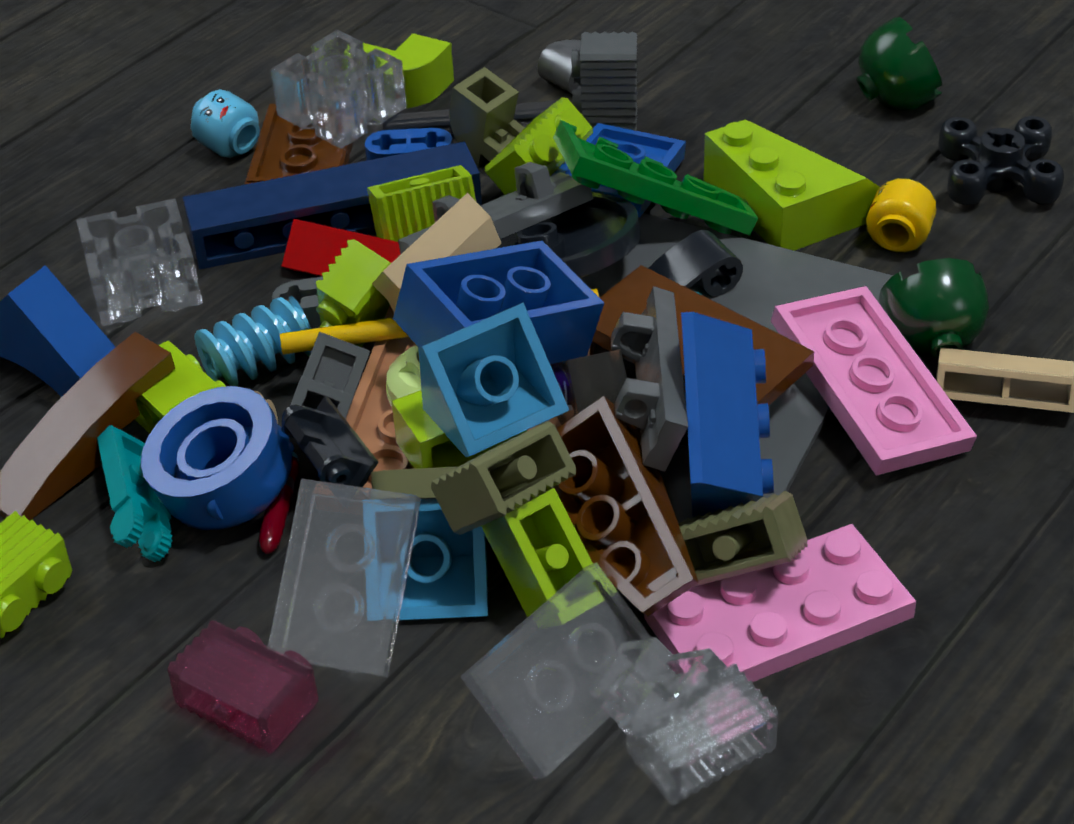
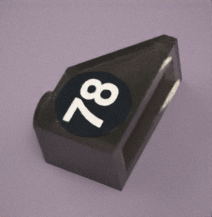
M621 349L550 364L569 408V411L557 416L560 424H564L603 396L615 404L617 396L627 379Z

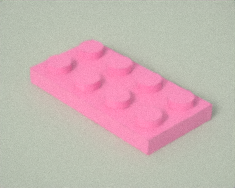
M867 286L775 306L771 323L779 334L814 351L813 366L806 374L876 476L971 451L977 435Z
M849 524L807 540L808 547H805V550L798 553V556H795L791 562L692 587L650 616L644 614V619L700 701L704 702L914 618L916 600L854 525Z

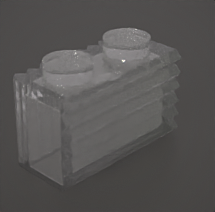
M731 664L714 674L711 671H703L691 678L683 690L662 701L658 698L648 699L634 710L631 717L626 719L627 752L670 804L676 805L681 798L687 799L691 793H698L702 787L708 788L713 781L719 782L723 775L729 776L734 769L740 770L744 764L750 765L755 758L761 759L765 752L771 753L776 747L778 712L775 706L770 705L768 698L762 696L760 689H755L752 680H747L745 673L739 671L737 664Z

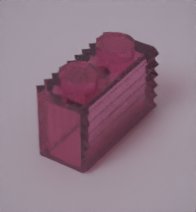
M210 620L207 629H202L199 637H194L191 645H186L184 653H178L176 661H170L167 669L174 699L180 708L186 707L190 713L195 712L200 718L205 717L209 723L215 722L219 728L224 727L229 733L234 732L238 738L244 737L248 743L254 742L258 748L263 747L268 753H273L319 701L313 668L302 655L292 650H287L282 654L264 645L261 639L250 629L240 626L233 630L214 620Z

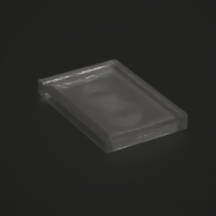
M301 479L266 657L274 660L388 678L421 499L417 495Z
M596 562L582 569L460 677L536 780L547 777L653 677L668 660Z

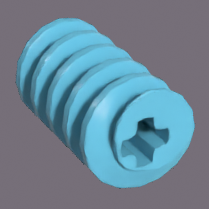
M289 296V301L282 297L273 299L270 304V310L264 305L254 307L251 312V318L245 313L236 314L232 320V326L226 321H219L213 327V334L206 329L197 330L194 338L199 357L207 375L213 381L223 377L230 386L238 387L237 370L242 369L251 380H254L258 376L256 362L261 361L270 372L275 371L277 368L275 354L280 353L287 363H294L295 353L282 354L280 333L308 330L311 327L298 301L293 296ZM306 351L304 353L307 356H310L312 351Z

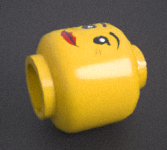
M911 179L888 181L875 194L866 217L867 231L873 241L887 250L893 252L915 250L926 241L936 216V200L931 191L919 182Z

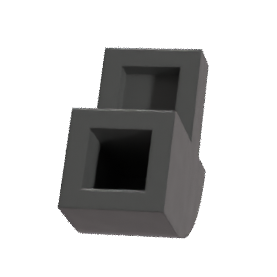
M319 332L290 406L300 405L317 409L325 396L332 401L346 419L370 350Z

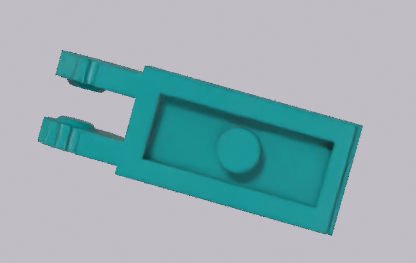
M109 425L97 437L110 497V506L115 512L110 525L111 534L113 535L112 539H114L115 543L126 548L132 547L138 541L139 548L142 549L140 553L143 554V557L154 562L160 561L162 558H165L173 541L169 522L171 515L143 477L141 456L145 443Z

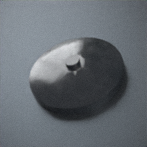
M592 192L593 200L500 239L501 244L497 248L543 241L581 278L614 264L635 248L641 236L638 213L635 206L623 198Z

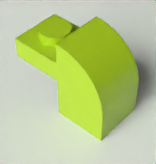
M413 33L395 51L356 41L348 49L352 87L379 94L381 107L404 109L424 105L440 96L454 81L452 47L449 42Z

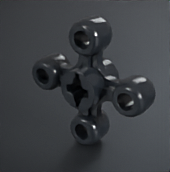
M1028 116L1020 119L1014 130L994 128L986 131L982 137H979L977 127L970 119L964 117L947 119L940 129L938 147L940 153L946 159L958 161L951 167L948 176L947 192L951 200L961 205H973L984 197L986 190L1006 192L1014 189L1018 183H1021L1026 198L1031 202L1037 204L1055 202L1062 192L1064 170L1056 161L1041 159L1050 149L1052 139L1050 123L1041 117Z

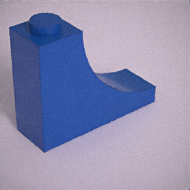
M46 265L0 301V357L29 370L54 389L61 397L97 362L116 348Z

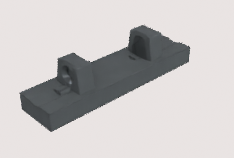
M528 162L515 168L516 191L485 203L481 207L491 216L499 238L502 239L593 200L591 188L578 183L570 175L557 173L549 176L547 166ZM447 195L433 201L435 222L460 199ZM430 227L399 239L400 253L402 254Z
M653 286L643 313L639 315L622 312L611 335V349L635 360L636 379H626L614 405L615 417L640 428L643 465L665 471L688 428L674 292Z

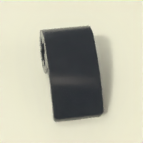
M699 230L671 247L648 269L688 289L697 282L708 294L720 296L729 292L739 282L743 273V264L713 233L708 230Z

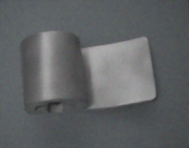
M563 40L548 45L539 57L537 65L539 76L573 94V89H581V78H572L571 72L572 50H580L581 40Z

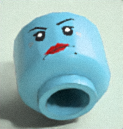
M219 89L208 93L195 104L191 118L192 134L199 143L216 154L231 158L248 152L256 144L260 133L258 113L248 102L229 91Z

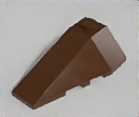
M605 396L601 397L557 428L576 466V474L553 488H555L591 561L598 568V571L643 614L650 616L697 585L699 581L660 470L644 466L642 463L640 429L615 417V405Z

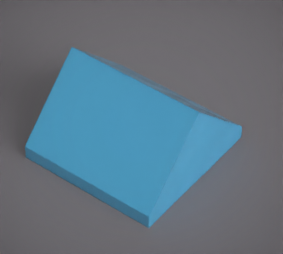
M524 303L418 348L423 409L465 457L472 456L569 411Z
M436 498L364 502L368 621L488 616L487 537L481 526L462 535L454 533Z

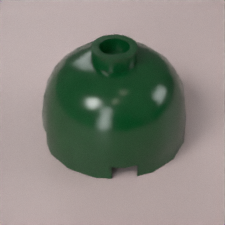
M901 17L892 18L868 35L861 46L858 60L862 74L856 77V81L861 92L869 101L876 98L886 108L907 111L924 106L941 96L942 92L937 90V88L942 86V79L923 41L914 44L906 35L913 28Z
M953 258L927 260L917 264L919 273L903 280L900 271L892 276L881 288L878 299L879 304L916 354L933 356L939 359L940 347L962 350L983 330L989 311L988 293L981 271L977 274L974 265L967 260Z

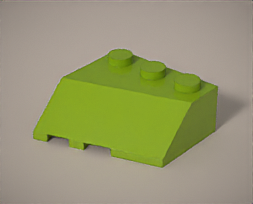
M746 119L740 122L729 123L725 127L705 133L704 181L746 199L758 217L753 229L768 244L795 251L866 224L869 209L877 190L880 188V186L868 178Z

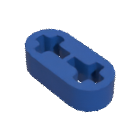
M441 128L377 131L365 140L366 161L453 144V139L448 131Z

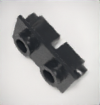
M324 396L317 409L300 405L287 407L282 414L283 431L287 436L296 439L298 446L318 471V478L322 484L330 487L344 508L349 509L362 487L368 481L371 472L379 463L328 397Z

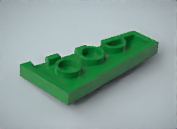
M560 120L553 139L572 174V178L578 183L593 189H598L601 184L616 189L621 197L636 204H644L645 200L660 204L665 212L680 219H688L689 215L703 219L712 229L724 234H731L732 230L747 235L751 234L758 217L746 199L688 174L680 182L676 180L677 175L671 169L664 166L663 163L645 156L640 164H638L629 155L619 150L618 144L602 137L598 138L596 145L577 138L575 134L576 126Z

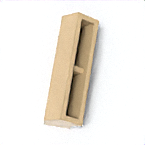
M467 193L394 260L372 283L388 300L393 313L395 312L406 264L496 249L501 244V240L491 216Z
M940 347L936 381L949 399L1074 413V361Z

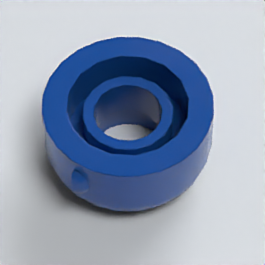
M237 386L217 387L202 391L185 399L172 408L156 424L143 447L141 468L145 480L168 512L188 527L200 530L227 529L252 520L277 499L287 482L292 468L294 445L281 429V426L277 424L273 410L260 394L251 389Z

